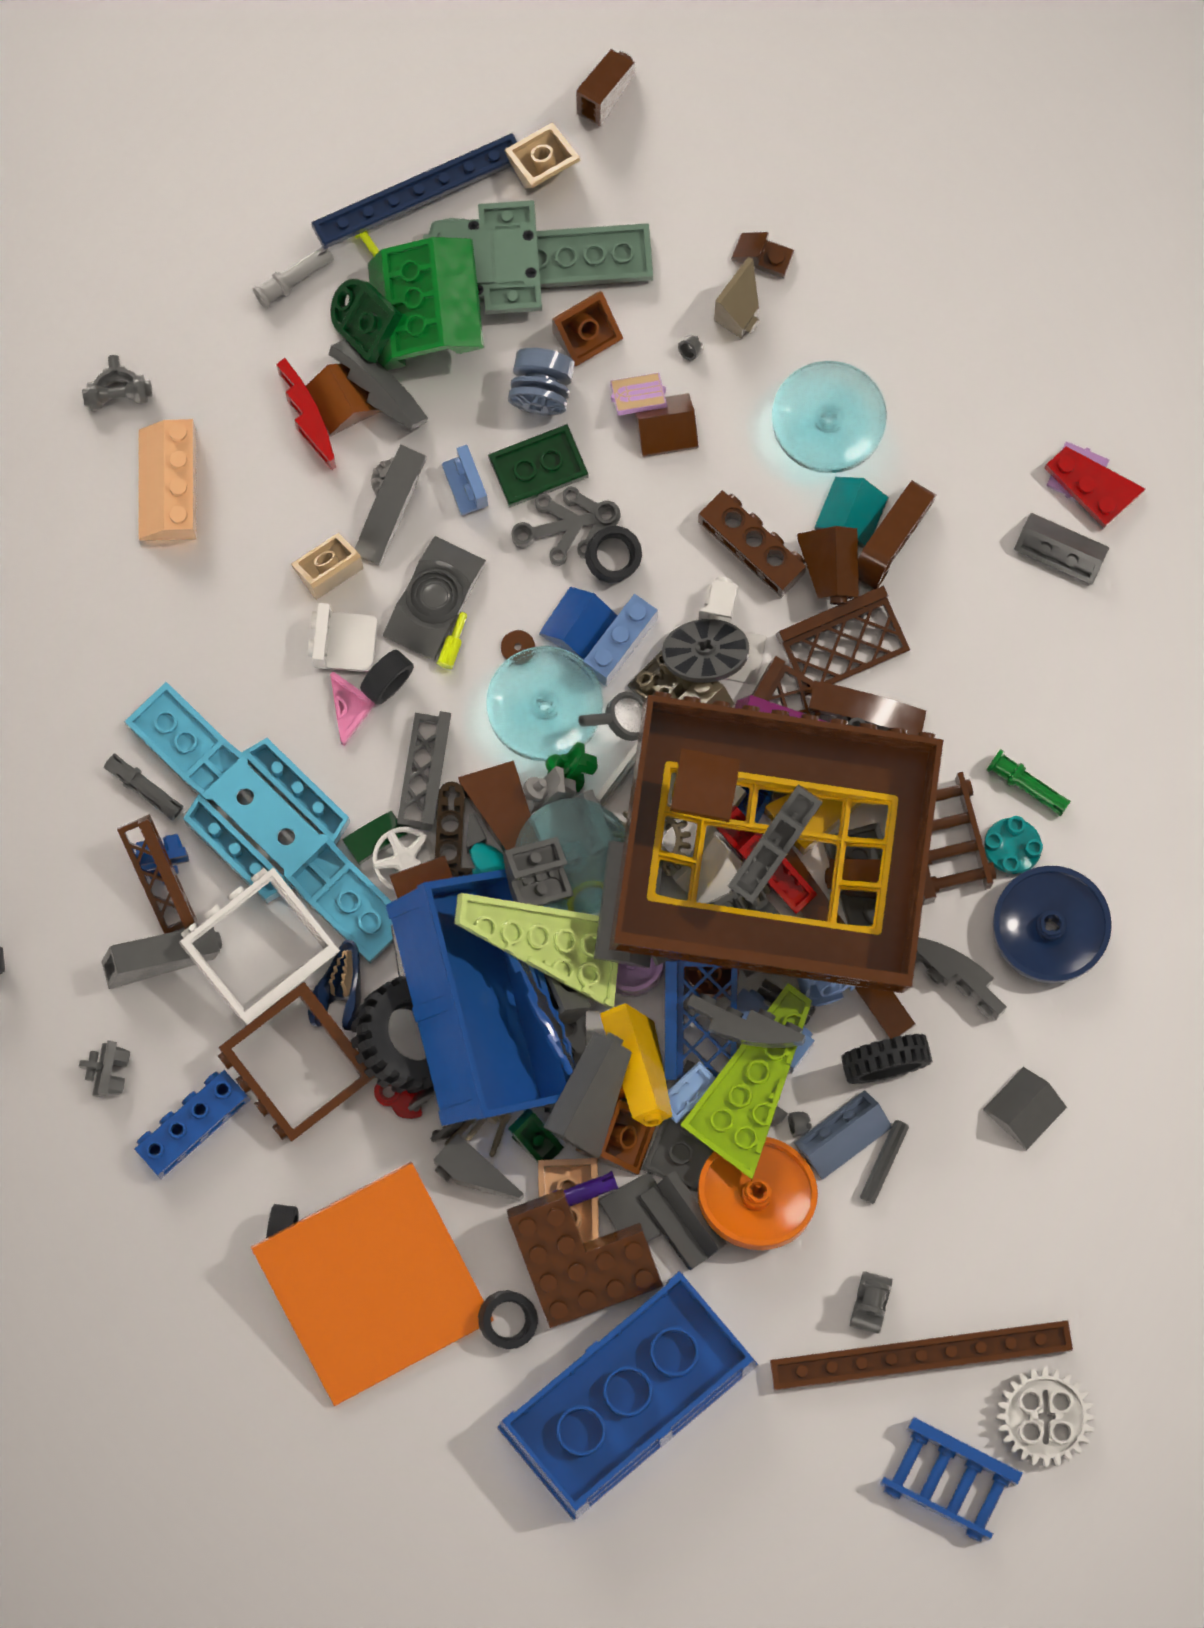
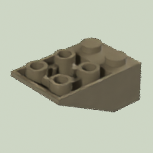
M662 650L627 685L634 693L642 696L645 700L648 695H653L654 692L670 693L671 698L683 700L684 696H693L700 698L701 703L712 704L713 701H725L730 703V707L734 705L725 686L719 681L708 683L691 682L671 673L664 664Z

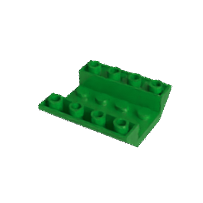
M430 237L381 249L368 262L369 283L403 315L377 359L388 371L406 367V359L445 349L462 354L484 348L474 248L471 238Z

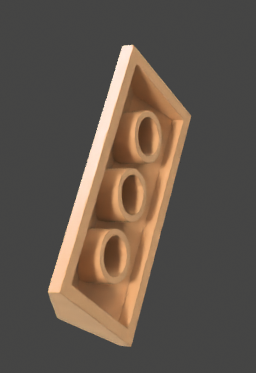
M598 1158L538 1160L539 1197L550 1194L554 1190H565L598 1177ZM598 1196L571 1206L570 1208L583 1242L586 1243L599 1238Z

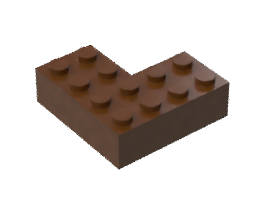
M564 1189L507 1209L508 1220L549 1328L663 1287L661 1276L641 1223L584 1243Z

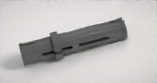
M116 753L105 763L104 769L122 781L125 788H131L137 792L142 798L163 812L170 820L173 821L184 807L182 804L142 775V771L138 767L133 768Z

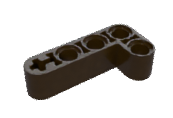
M452 781L446 782L439 789L435 858L440 857L441 853L446 849H453L457 852L454 859L447 860L454 878L472 875L473 868H462L466 801L462 786ZM450 793L456 794L454 811L449 810L448 797ZM449 820L458 823V828L452 832L445 831L442 828L443 824Z

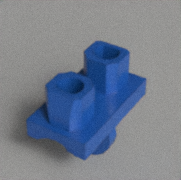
M178 834L163 837L164 847L172 865L189 862L188 852L183 847ZM144 841L136 842V845L142 847ZM136 850V856H137V858H138V855H139V853H140L139 850ZM143 852L139 862L142 869H155L157 866L152 855ZM174 865L173 867H174L176 873L178 874V873H179L178 866H177V865Z

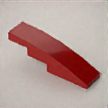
M283 358L276 366L278 374L290 387L285 392L287 402L299 414L294 419L296 429L329 468L334 470L336 462L332 446L318 407L302 379L287 359Z
M733 805L730 819L745 821L746 816L738 807ZM715 827L744 860H746L763 835L761 833ZM786 858L783 859L767 882V885L795 914L817 895Z

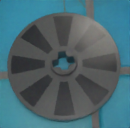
M717 619L695 620L677 627L667 636L662 647L663 661L667 669L681 679L698 683L715 682L734 675L745 665L749 657V642L744 632L729 622Z

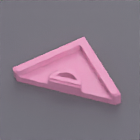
M332 672L330 676L340 741L345 746L376 704L358 688L335 672Z

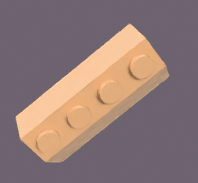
M193 419L162 420L139 429V541L197 539L196 428Z

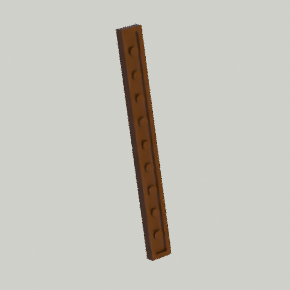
M1065 1320L770 1360L773 1388L774 1391L1070 1352L1073 1351L1069 1322Z

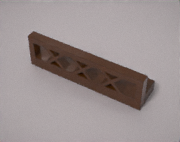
M150 814L118 827L117 831L163 933H171L181 928L187 929L193 923L197 925L195 913ZM139 827L145 839L142 847L131 843L126 832ZM133 849L140 851L138 858ZM143 852L152 855L157 866L154 873L142 869L139 862ZM146 876L152 877L150 884L148 883ZM155 879L165 883L169 892L166 900L153 894L152 886ZM157 902L164 904L162 910ZM167 905L177 910L181 921L170 926L167 925L163 916Z

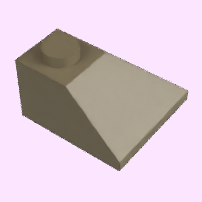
M750 257L746 259L715 300L714 321L741 339L747 332L751 334L760 321L758 318L759 303L754 262Z

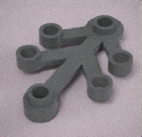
M567 487L563 492L564 503L569 506L577 504L590 512L578 515L553 501L548 494L543 493L535 499L536 509L541 513L550 512L562 520L535 527L526 522L517 523L512 529V540L518 547H528L533 543L534 539L565 532L557 547L550 551L551 563L555 566H561L566 562L567 552L582 527L593 525L587 538L580 541L577 546L578 555L585 559V553L581 551V547L587 545L599 530L607 526H616L621 518L619 507L612 501L597 503L580 494L577 488ZM573 492L577 497L574 500H569L566 495ZM545 499L549 502V505L541 507L538 503L540 500ZM609 512L612 517L605 520L601 517V514ZM526 533L529 537L527 540L522 541L518 538V535ZM560 552L563 554V558L555 560L553 555Z

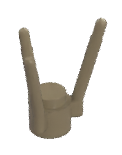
M507 1113L478 1120L467 1134L466 1140L470 1141L486 1120L492 1124L500 1121L489 1153L490 1157H494L506 1124L512 1116ZM477 1119L465 1121L444 1145L446 1146L457 1134L461 1136Z

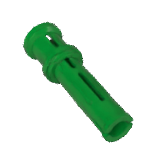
M1000 749L986 771L989 773L993 771L1005 779L1008 786L1014 787L1016 785L1061 816L1071 801L1025 771L1026 767H1024V764H1017L1005 756L1004 751Z

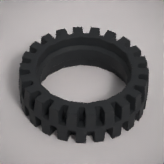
M909 1034L902 1037L896 1036L892 1039H883L879 1042L875 1041L869 1045L865 1044L860 1046V1048L851 1049V1051L841 1055L844 1073L849 1084H863L876 1080H885L886 1078H894L898 1075L917 1071L933 1062L927 1037L924 1034Z

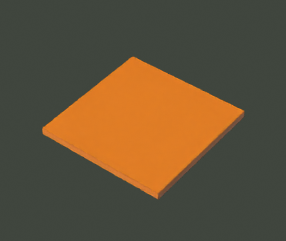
M412 1161L251 1246L259 1265L334 1406L479 1329L478 1314L484 1300Z

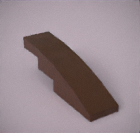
M815 680L808 709L811 712L836 716V719H843L848 722L858 717L863 719L865 723L877 725L878 730L889 731V728L892 727L907 730L906 734L917 736L919 732L923 731L926 710L899 701Z

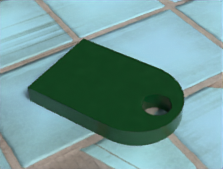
M349 279L343 282L336 290L331 302L330 314L335 329L366 361L376 363L403 315L373 285L359 279ZM349 294V302L345 306V299Z

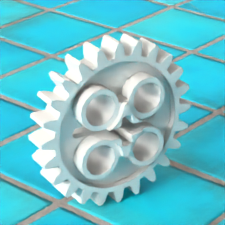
M1047 1367L1042 1369L1041 1376H1038L1035 1369H1031L1030 1379H1027L1024 1374H1020L1019 1380L1021 1384L1019 1385L1011 1381L1009 1385L1013 1392H1002L1007 1402H999L997 1404L999 1408L1004 1410V1413L996 1416V1419L1004 1421V1425L997 1430L999 1432L1007 1431L1008 1434L1002 1442L1008 1443L1012 1441L1014 1445L1010 1452L1013 1453L1018 1449L1022 1451L1020 1455L1021 1461L1028 1455L1031 1456V1465L1033 1466L1036 1465L1039 1459H1042L1044 1467H1048L1050 1459H1053L1056 1466L1061 1465L1062 1455L1066 1460L1071 1461L1072 1455L1070 1451L1073 1450L1080 1454L1082 1449L1078 1443H1089V1439L1084 1436V1432L1090 1433L1094 1431V1428L1087 1425V1421L1094 1420L1095 1416L1087 1414L1086 1411L1094 1405L1093 1403H1084L1083 1401L1089 1394L1088 1391L1079 1394L1077 1390L1081 1382L1079 1381L1074 1385L1069 1384L1070 1374L1060 1379L1059 1369H1056L1052 1376H1049ZM1043 1390L1048 1392L1047 1415L1053 1417L1047 1423L1049 1439L1047 1445L1043 1443L1044 1421L1038 1419V1415L1044 1411ZM1025 1394H1032L1036 1397L1038 1405L1035 1410H1028L1024 1407L1022 1399ZM1061 1394L1066 1397L1068 1401L1066 1410H1058L1054 1407L1053 1397L1055 1395ZM1030 1424L1037 1428L1038 1437L1036 1440L1031 1441L1024 1437L1023 1428L1025 1425ZM1055 1425H1063L1067 1428L1068 1438L1065 1441L1055 1438L1053 1434Z

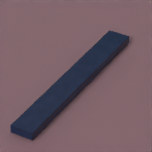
M513 133L319 218L311 222V227L323 249H327L511 167L512 164L504 149L517 143V140Z

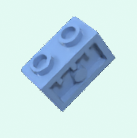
M467 444L456 448L457 458L442 463L461 515L488 506L486 491Z

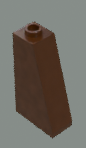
M514 760L458 777L459 783L464 789L466 799L503 852L539 841L530 819L531 814Z

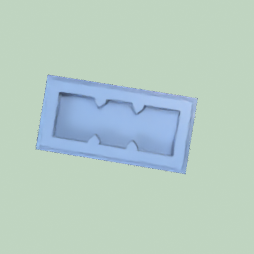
M700 1061L668 1089L673 1116L671 1119L676 1124L694 1108L716 1079Z

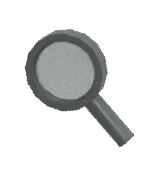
M625 691L619 693L607 704L605 713L580 715L578 719L579 725L587 727L608 724L616 736L627 741H636L639 736L642 707L645 699L634 692Z

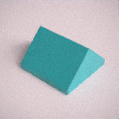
M835 476L814 529L818 530L832 526L857 528L858 546L864 548L877 528L889 497L865 478Z

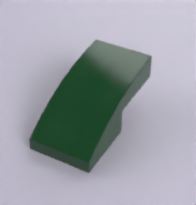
M390 811L357 829L342 839L357 863L361 865L373 856L374 847L383 834L391 829L403 826H397V818ZM407 832L395 833L399 840L408 836ZM388 838L381 844L378 852L381 850L386 851L392 847Z

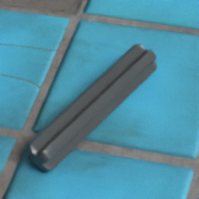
M895 1120L860 1195V1198L867 1203L874 1204L909 1129V1125L905 1122Z

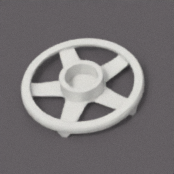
M398 827L389 830L380 837L373 850L372 863L375 874L383 885L395 891L393 885L382 876L379 869L395 868L399 872L421 864L422 862L416 858V855L424 844H426L429 850L430 860L435 859V849L426 834L411 827ZM407 832L416 835L418 838L409 847H404L395 833ZM388 838L394 853L391 857L377 861L379 848L384 840Z

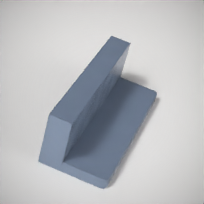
M864 1090L794 1143L798 1150L810 1161L817 1175L824 1179L890 1130L892 1125L880 1104Z

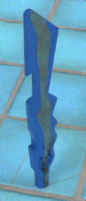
M505 952L514 974L519 972L528 990L525 997L537 1021L546 1033L544 1037L552 1052L562 1063L566 1074H572L576 1065L571 1055V1042L565 1035V1025L558 1018L559 1012L551 1006L549 992L539 987L532 966Z

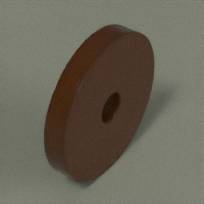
M511 631L502 639L501 653L505 660L511 664H525L531 660L535 653L534 639L525 631ZM520 645L521 649L516 650L515 646Z

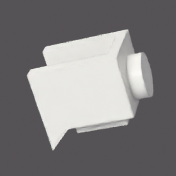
M717 577L713 580V585L708 584L704 608L699 611V619H717L731 623L738 584L732 583V580L724 577Z

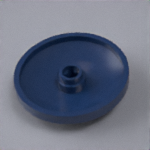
M1040 866L1018 875L1001 893L993 914V935L1002 957L1021 975L1043 983H1063L1079 978L1087 973L1101 959L1111 936V914L1102 892L1083 874L1062 866ZM1048 923H1051L1055 926V930L1048 931L1045 927Z

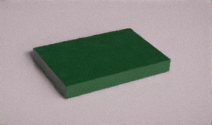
M568 424L488 454L489 461L509 508L532 500L540 494H547L589 478L588 471Z

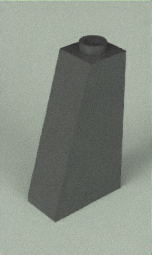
M214 927L192 943L206 961L215 959L222 948L221 936L218 931L215 932ZM184 930L110 946L101 961L108 988L119 987L196 965L179 944L184 939L181 935Z
M596 1032L593 1033L543 1128L576 1149L598 1159L603 1150L632 1053L622 1046L624 1040L609 1032L606 1036Z

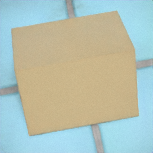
M553 122L504 149L524 188H533L581 161L578 154Z
M339 533L291 563L293 569L315 600L363 570L360 554Z

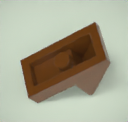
M768 232L741 233L731 260L743 264L750 257L753 259L754 268L784 279L793 258L794 249L769 241Z

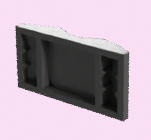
M435 536L419 560L406 590L398 600L385 628L383 637L435 661L481 574L486 560Z

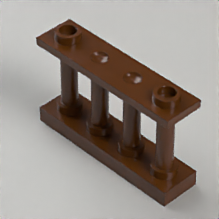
M963 772L957 773L955 778L956 785L937 789L936 802L959 796L964 813L933 820L932 832L967 824L971 840L929 851L923 905L934 903L937 897L936 893H940V889L982 879L984 888L987 890L991 889L994 883L993 879H996L994 864L987 861L970 796H973L972 784L970 779L965 780ZM975 851L979 868L940 878L931 876L929 865H932L933 861Z

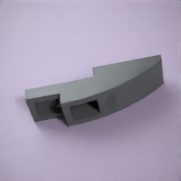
M918 938L915 963L921 962L928 969L926 971L927 975L936 984L941 982L946 987L955 979L957 981L955 985L958 990L966 997L971 995L978 1002L977 1008L988 1018L992 1016L997 1020L1005 1012L1007 1006L987 988L992 983L994 977L983 967L953 948L929 939Z
M703 993L699 997L692 994L687 1003L689 1010L712 1020L708 1028L710 1033L726 1040L764 1048H789L804 1045L806 1041L805 1035L801 1034L802 1028L790 1022H786L783 1025L774 1021L776 1016L763 1009H759L758 1012L751 1009L745 1020L742 1018L744 1015L742 1012L730 1006L726 1010L715 1005L717 1002L715 999Z

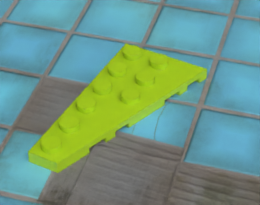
M788 983L767 1011L776 1016L774 1021L783 1025L786 1022H790L803 1029L812 1000ZM741 1044L681 1123V1127L751 1180L754 1177L797 1046L789 1048H764Z

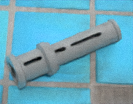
M321 247L282 274L275 272L270 280L261 286H254L252 290L260 304L267 309L270 307V303L280 296L289 295L293 286L334 261L331 251L327 252L328 248L323 249Z

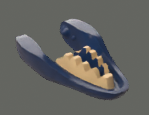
M345 940L339 947L340 951L335 955L328 970L315 986L313 994L326 1011H328L330 1004L334 1001H347L342 1018V1027L346 1031H351L352 1022L358 1018L355 1012L361 1004L362 997L360 957L356 943L352 940ZM308 1009L310 1023L314 1027H321Z

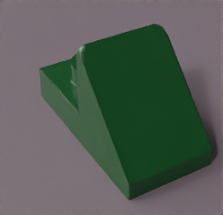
M526 1109L507 1128L513 1135L512 1139L537 1163L538 1160H553L564 1149L563 1145L550 1131L543 1128L545 1124L531 1109Z

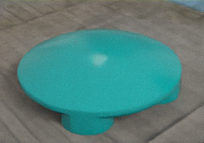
M1013 816L999 820L989 828L984 839V850L989 862H993L996 869L1008 874H1021L1036 865L1041 856L1043 844L1039 833L1030 823L1020 816Z
M476 843L470 849L471 859L475 866L472 869L473 874L505 869L503 853L497 848L486 843Z

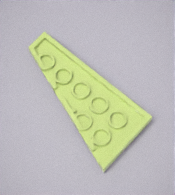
M465 893L457 895L454 924L606 1008H614L618 963L594 959L599 921L598 915Z

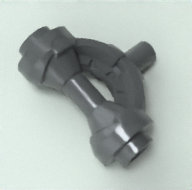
M110 355L108 357L109 368L104 369L94 382L87 383V389H82L84 405L90 406L91 411L101 409L111 399L127 397L133 399L136 403L143 404L148 403V397L153 396L150 379L145 380L144 375H137L125 367H120L118 355ZM115 382L126 383L125 386L107 388L108 385Z

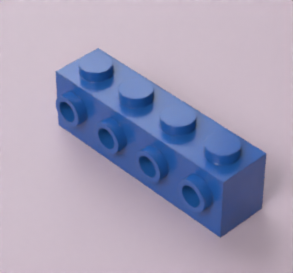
M225 1070L220 1074L217 1071L211 1074L205 1080L204 1084L206 1086L198 1093L195 1091L190 1093L181 1102L183 1106L176 1113L173 1111L167 1113L159 1121L161 1125L153 1133L150 1131L146 1132L136 1142L138 1146L134 1150L160 1179L167 1175L250 1101L248 1095Z

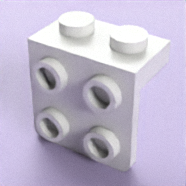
M318 603L317 612H312L311 629H315L314 640L309 639L308 657H312L314 667L369 672L373 667L377 618L374 615L332 612L330 604Z

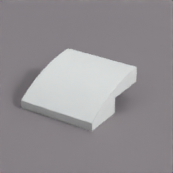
M714 832L704 840L696 899L700 903L710 902L734 891L728 885L744 863ZM683 866L672 877L688 894L691 868Z

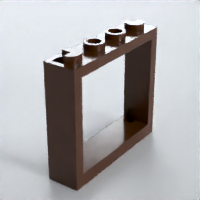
M302 982L218 1047L221 1051L218 1058L228 1070L233 1067L239 1074V1077L235 1080L244 1092L248 1093L251 1090L258 1100L254 1102V1105L264 1117L269 1114L276 1122L272 1128L282 1141L285 1138H288L290 1142L294 1141L375 1078V1076L369 1078L364 1073L367 1067L363 1062L358 1064L355 1058L359 1052L356 1048H352L350 1040L305 982ZM299 997L360 1077L299 1125L292 1128L239 1060L232 1048Z

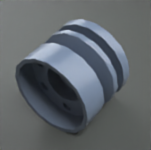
M520 349L516 353L513 373L517 377L511 380L508 402L521 410L535 414L558 415L564 413L567 409L566 399L569 398V389L566 386L572 382L575 362L570 357L549 349Z

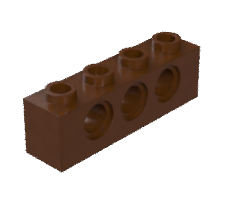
M722 490L699 513L698 523L782 598L805 575V560L796 551L790 552L783 545L784 541L777 533L773 531L769 533L762 526L763 522L756 514L752 512L750 514L742 508L741 501L731 493L728 495ZM730 518H735L741 524L736 528H731L725 522ZM756 537L761 541V544L757 547H752L747 544L746 540ZM777 556L782 560V564L772 566L768 563L767 559Z

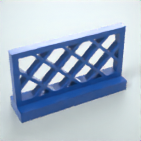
M675 959L665 961L666 1080H677L687 1073L683 1072L684 1059L691 1052L704 1063L705 1067L712 1071L710 1073L716 1078L720 1072L710 1063L721 1052L730 1060L737 1051V1043L730 1040L721 1046L710 1035L709 1030L707 1031L696 1020L700 1014L696 1013L692 1016L684 1008V1000L692 992L699 997L700 994L695 989L708 978L719 989L712 998L716 999L723 993L731 1001V1007L737 1010L738 969L731 968V980L722 987L711 976L718 967L722 966ZM684 966H696L705 976L692 986L684 978ZM703 967L713 968L709 972H707ZM684 984L690 989L685 995ZM730 985H731V995L726 991V989H727ZM684 1014L690 1019L686 1024H684ZM692 1022L704 1033L693 1046L684 1038V1030ZM706 1037L719 1049L708 1061L695 1049ZM730 1043L731 1055L725 1050ZM684 1044L689 1048V1050L685 1054Z

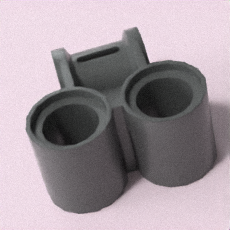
M863 1271L850 1326L880 1333L892 1286V1278Z

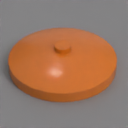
M770 1137L766 1138L752 1180L716 1152H713L703 1166L697 1190L700 1210L713 1231L727 1242L750 1250H771L787 1245L798 1238L812 1220L818 1198L816 1179L807 1161L788 1144Z

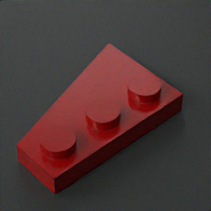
M1067 446L1044 467L1103 528L1108 526L1146 490V488Z

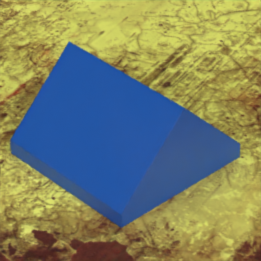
M570 586L539 632V635L579 660L584 661L618 615L595 593Z

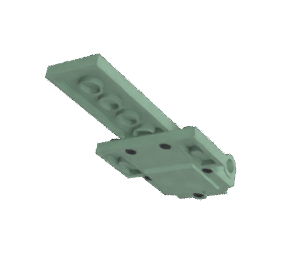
M534 200L478 204L479 219L447 218L437 220L431 224L429 234H423V239L449 237L471 238L473 240L479 303L485 300L486 315L542 311L541 288L653 280L649 223L536 231Z

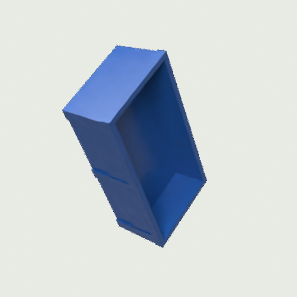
M505 869L423 882L417 886V889L386 905L389 919L392 921L413 1004L412 1011L415 1023H418L433 1082L442 1126L554 1104L559 1099L570 1078V1075L566 1074L562 1063L555 1057L544 1037L546 1033L537 1021L525 997L528 990L519 972L514 974L505 952L454 924L458 894L465 893L513 901ZM518 959L537 994L538 1007L551 1020L546 1008L545 998L535 988L527 964ZM534 968L539 987L548 991L544 973ZM551 1020V1022H552V1024H553V1026H554V1029H555V1031H556V1033H557V1035H558V1031H559V1030H558V1027H557V1026L555 1025V1023Z
M679 1271L667 1281L661 1290L599 1342L595 1341L589 1346L580 1358L517 1411H512L501 1420L497 1429L571 1519L575 1521L756 1368L758 1363Z

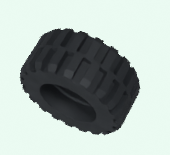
M405 976L386 982L364 999V1003L355 1012L358 1018L352 1022L351 1031L356 1033V1036L351 1039L352 1048L358 1049L359 1054L355 1058L358 1064L362 1062L365 1064L367 1069L364 1073L369 1078L377 1077V1084L383 1088L391 1085L393 1092L402 1093L407 1090L410 1094L433 1087L427 1059L413 1060L402 1055L394 1047L389 1036L388 1026L391 1014L398 1009L412 1011L413 1008Z

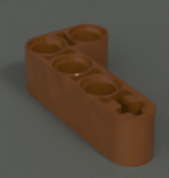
M913 480L908 484L869 539L858 558V579L873 589L879 588L892 562L932 506L937 496L935 493Z

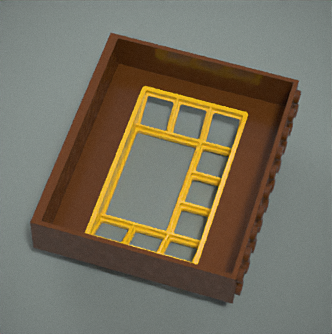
M654 692L653 695H648L642 707L609 950L904 993L909 990L913 985L944 739H937L936 734L929 732H919L918 736L906 734V729L895 727L889 728V731L878 730L877 725L870 723H860L859 727L848 725V721L834 718L830 719V722L819 721L818 716L811 714H801V718L789 716V712L784 710H772L771 713L760 712L759 707L752 705H743L742 709L730 707V703L725 701H713L712 704L701 703L700 698L693 696H684L683 700L671 698V694L666 692ZM681 748L740 759L736 786L749 788L745 821L730 819L728 823L670 811L667 803L671 774L677 773ZM799 784L818 798L840 801L842 803L838 835L803 830L798 837L800 840L836 845L827 921L696 901L706 827L714 826L764 834L769 825L755 822L758 792L760 789L792 794ZM853 803L888 805L885 836L883 839L848 836L851 805ZM666 816L697 825L693 857L662 850ZM846 847L880 848L883 850L878 882L847 881L842 879ZM660 860L691 868L687 900H679L656 894ZM841 890L877 893L872 926L847 925L836 922Z

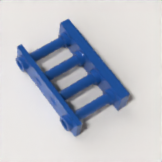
M913 1417L906 1429L912 1433L910 1436L912 1441L893 1480L891 1481L886 1477L882 1478L880 1485L885 1487L883 1492L898 1500L903 1496L967 1529L965 1535L978 1542H982L983 1538L990 1540L994 1533L986 1530L985 1527L1004 1488H1008L1010 1484L1017 1485L1023 1473ZM929 1441L939 1447L937 1451L939 1455L918 1495L903 1487L922 1446L927 1445ZM955 1456H958L966 1461L965 1466L967 1468L947 1509L930 1500L950 1459L954 1460ZM982 1470H985L994 1475L992 1478L994 1483L974 1523L957 1514L977 1473L981 1474Z

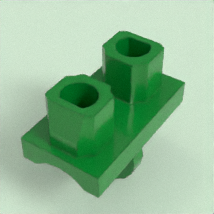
M576 742L566 755L552 754L545 761V766L548 770L547 774L555 766L564 768V777L575 780L576 792L578 793L584 787L585 778L583 773L593 775L598 768L597 757L585 753V745L581 742Z

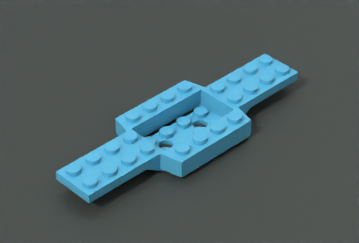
M167 682L124 721L198 795L183 818L185 824L248 886L253 884L250 878L263 868L268 872L274 866L209 803L210 800H213L284 870L283 876L274 867L290 889H294L345 940L354 941L358 946L359 954L370 964L396 939L392 921L389 919L386 905L392 901L336 846L350 824L349 817L268 738L240 752ZM250 766H252L276 791H274ZM248 789L253 792L254 799L250 804L242 805L237 801V795L241 790ZM291 806H293L317 831H315ZM288 829L294 832L295 839L290 845H282L278 841V835L282 830ZM270 882L257 892L267 904L281 896Z

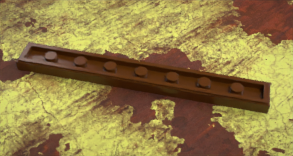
M791 847L785 858L817 893L800 911L807 919L827 921L829 900ZM837 912L836 922L840 924H845V922ZM855 987L890 1039L901 1036L916 1026V1023L894 992Z

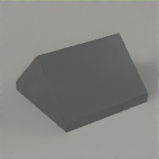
M1023 1067L983 1110L1025 1150H1028L1067 1106L1048 1081Z

